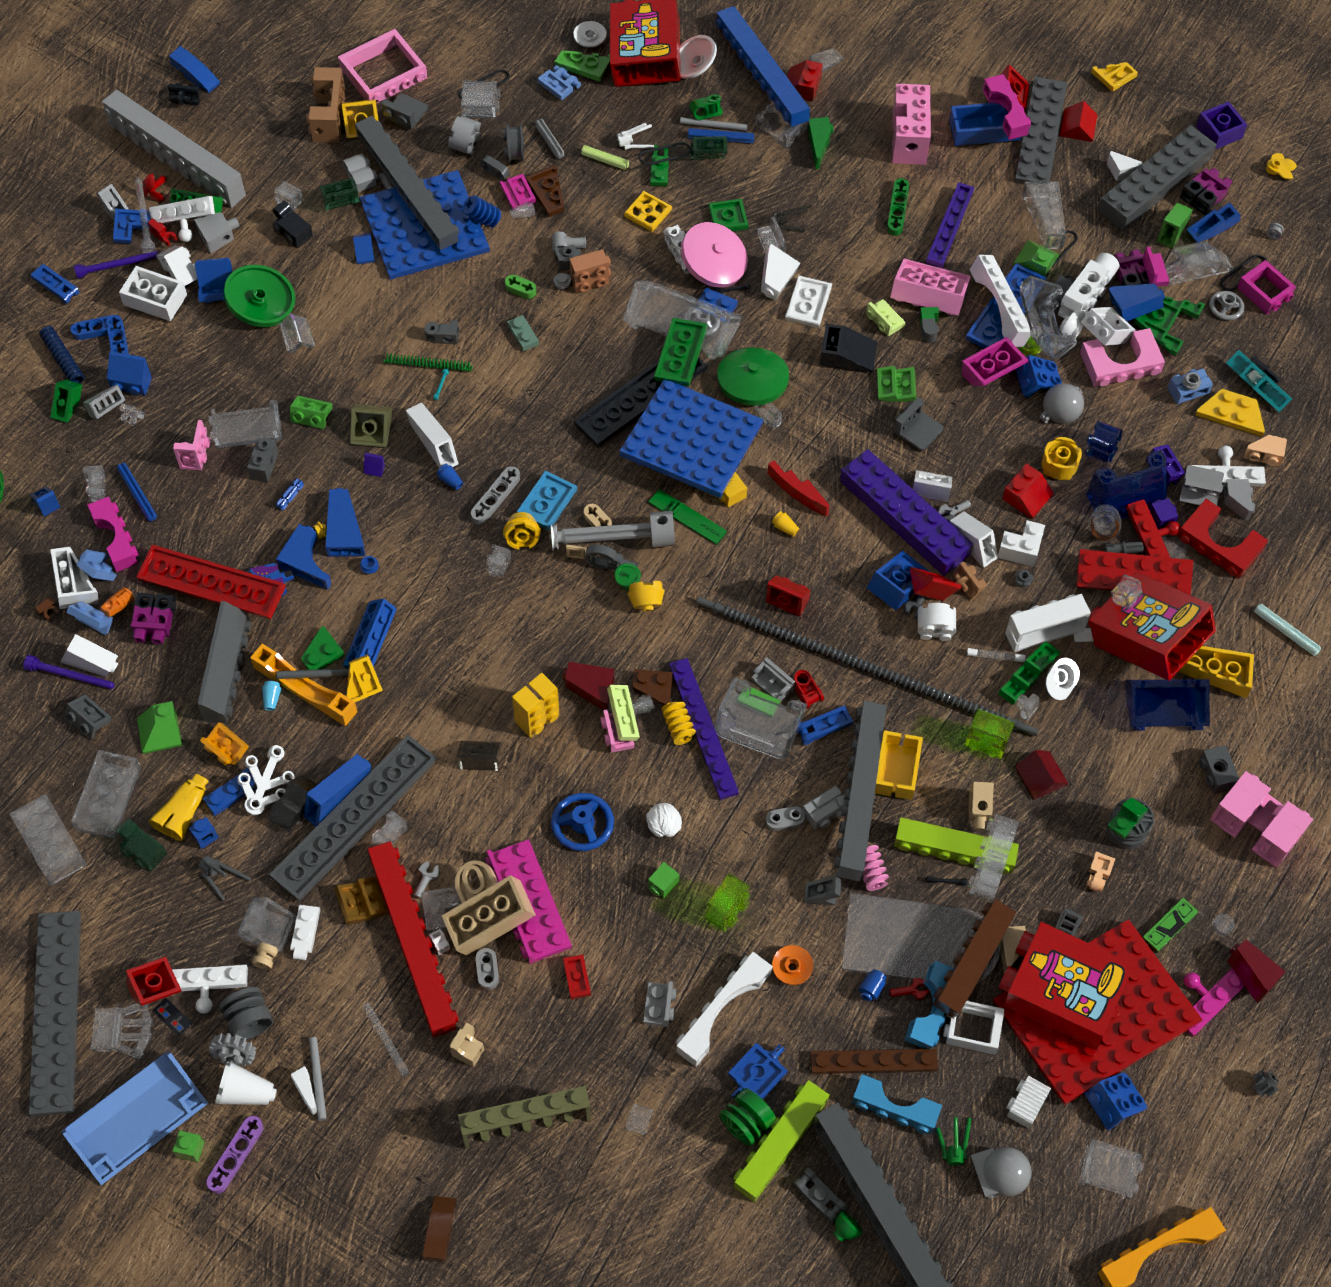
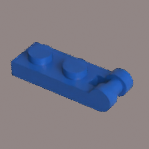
M44 264L30 274L34 281L56 295L65 304L71 301L70 298L72 296H76L79 293L76 286Z
M844 705L800 723L795 728L798 734H801L803 744L808 745L814 740L853 725V720ZM812 728L814 732L809 733L808 729Z
M249 768L244 769L241 773L250 775L249 784L253 791L256 790L257 786ZM238 776L203 798L214 816L246 796L242 786L237 782ZM241 777L242 782L247 780L246 777Z

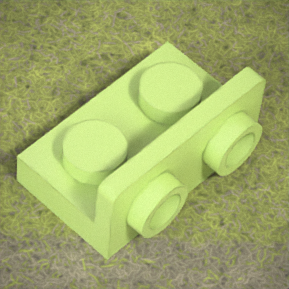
M884 299L876 304L872 302L867 304L866 314L868 318L873 320L878 325V328L888 337L905 327V321Z

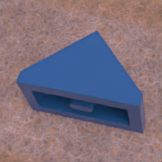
M371 233L353 235L357 264L375 262Z
M47 486L30 495L43 516L61 508L53 490Z

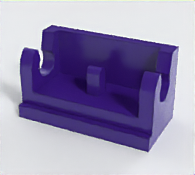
M1168 444L1153 448L1146 458L1147 464L1162 488H1167L1172 481L1174 485L1177 484L1186 473Z

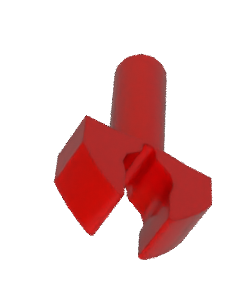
M913 978L911 986L892 988L889 990V994L891 997L912 994L917 1001L923 1000L929 993V990L919 991L916 989L918 986H925L923 984L924 980Z

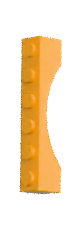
M263 643L250 657L254 669L271 680L280 683L282 687L345 727L356 715L355 701L340 692L325 688L309 678L276 679V671H295L296 669L277 652Z
M1202 1207L1193 1212V1217L1189 1220H1186L1184 1217L1174 1223L1175 1227L1168 1230L1166 1227L1156 1233L1157 1238L1151 1241L1149 1238H1146L1137 1244L1139 1248L1133 1251L1131 1248L1119 1254L1121 1258L1113 1261L1112 1258L1101 1264L1102 1268L1098 1275L1106 1287H1130L1135 1282L1137 1273L1144 1260L1155 1251L1178 1243L1204 1245L1222 1235L1226 1229L1212 1207L1206 1210Z

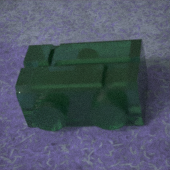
M727 136L692 137L690 141L691 159L725 158L727 155Z
M354 178L320 186L326 210L359 202Z

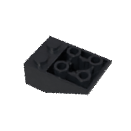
M826 323L820 365L873 372L877 341L845 326Z

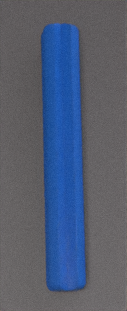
M689 128L688 138L753 143L754 133Z
M126 463L119 464L117 466L118 472L149 522L156 520L155 511Z

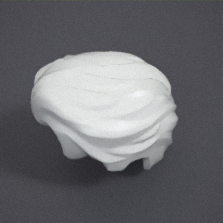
M655 804L646 815L648 828L657 837H672L681 829V816L671 804Z

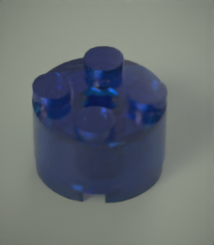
M1097 421L1094 427V434H1090L1086 444H1088L1085 455L1109 463L1113 460L1118 450L1117 445L1118 441L1121 442L1123 430Z

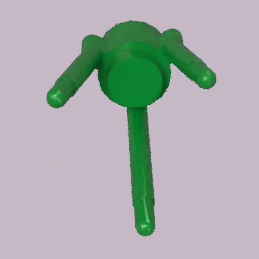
M954 1117V1145L948 1146V1150L946 1149L940 1128L937 1127L936 1131L943 1152V1160H947L948 1165H963L964 1160H967L966 1151L971 1118H967L961 1150L958 1142V1118Z

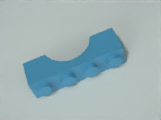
M934 961L929 965L923 983L929 989L933 1003L936 999L933 997L939 986L943 987L946 982L943 980L945 974L949 969H953L938 961ZM933 1006L927 1017L915 1018L910 1021L904 1041L922 1049L935 1047L940 1037L937 1034L939 1027L943 1026L946 1019L944 1012Z
M863 1074L852 1100V1104H855V1107L860 1110L867 1111L868 1109L875 1112L878 1117L894 1119L897 1124L912 1126L922 1134L933 1133L942 1108L941 1104L923 1097L911 1106L895 1105L885 1096L881 1081Z

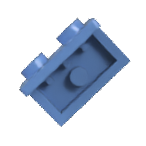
M82 601L69 605L66 612L74 616L76 620L104 635L109 633L113 617L106 616L103 612Z

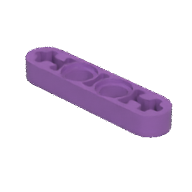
M250 1116L244 1120L208 1176L207 1186L212 1193L219 1194L226 1190L263 1131V1124L258 1117ZM257 1122V1130L252 1129L249 1133L250 1128L248 1125ZM248 1133L252 1137L251 1140L246 1136ZM239 1140L247 1142V1147L242 1151L235 1148ZM227 1159H234L235 1165L232 1169L227 1170L223 1167ZM221 1169V1171H222L224 1174H227L228 1176L225 1177V1175H223V1176L221 1177V1174H220V1172H218V1171ZM221 1177L220 1181L222 1185H217L214 1188V1184L212 1183V1181L219 1180V1178Z

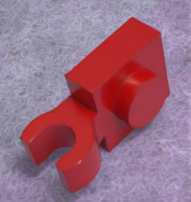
M153 218L148 221L151 234L161 242H164L166 246H170L168 239L177 241L176 234L174 232H166V228L161 222L158 223Z

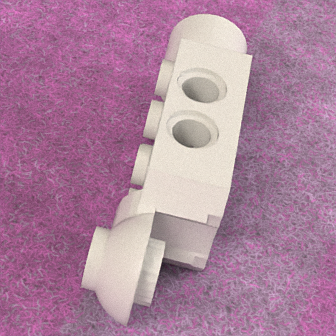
M1100 253L1094 261L1090 260L1065 293L1058 312V316L1064 319L1059 329L1061 331V339L1077 338L1083 327L1081 321L1088 313V310L1094 308L1098 296H1103L1106 290L1105 285L1109 283L1120 267L1118 260L1113 255Z

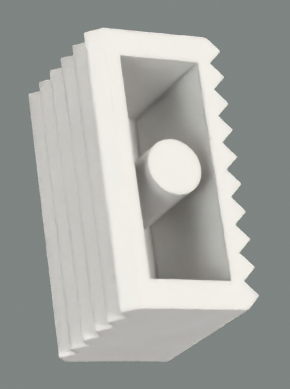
M1030 1076L1027 1077L1026 1081L1021 1079L1016 1088V1091L1019 1092L1017 1098L1012 1097L1006 1107L1010 1110L1007 1117L1030 1129L1051 1088Z

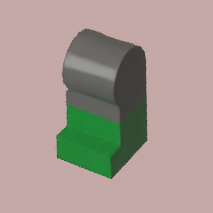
M921 307L920 309L921 337L927 343H932L937 339L939 327L935 322L938 321L939 307Z

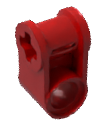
M798 670L793 679L795 681L794 690L803 707L808 709L810 705L818 701L823 702V693L813 680L811 674L806 670ZM798 680H805L806 683H799Z

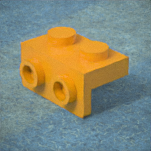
M220 722L217 723L207 738L202 737L200 739L204 744V749L210 753H215L218 756L217 759L224 765H236L249 747V745Z

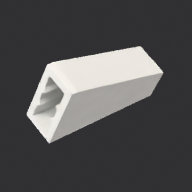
M421 402L407 409L406 413L410 425L438 467L440 468L444 464L451 465L452 467L458 465L451 437Z

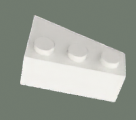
M70 547L50 549L59 608L65 609L69 605L81 601L88 605L99 604L98 592L89 581L87 574L77 566L78 559Z

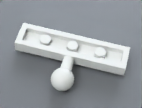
M212 196L149 207L151 219H155L158 223L164 224L180 221L181 230L179 231V238L183 242H189L193 237L192 231L188 229L187 219L215 214Z
M1222 446L1218 451L1223 466L1192 465L1223 472V486L1227 479H1249L1250 486L1264 487L1266 484L1264 467L1230 466V458L1233 456V450L1230 446Z
M247 965L172 969L181 991L201 990L200 998L196 1002V1009L202 1014L210 1012L213 1006L212 1001L209 999V990L247 987Z

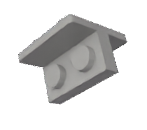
M1188 465L1179 500L1201 505L1205 499H1208L1217 505L1219 494L1222 493L1224 473Z

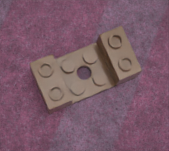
M315 67L314 74H311V84L314 85L313 96H316L317 103H328V107L310 106V112L306 114V122L310 124L308 128L309 135H312L313 142L340 143L343 119L342 103L345 100L342 68Z

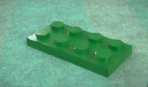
M672 318L654 375L655 381L663 382V380H667L683 386H690L708 328L706 323Z

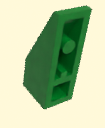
M829 117L811 118L808 121L807 131L815 169H819L829 145L830 136L833 134V124H830Z

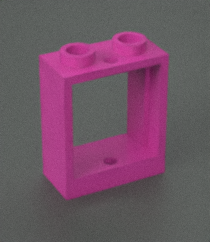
M1266 260L1242 276L1237 286V289L1266 314L1277 311L1284 302H1289L1294 297L1293 292L1296 288L1293 283ZM1264 276L1282 291L1272 299L1254 284Z

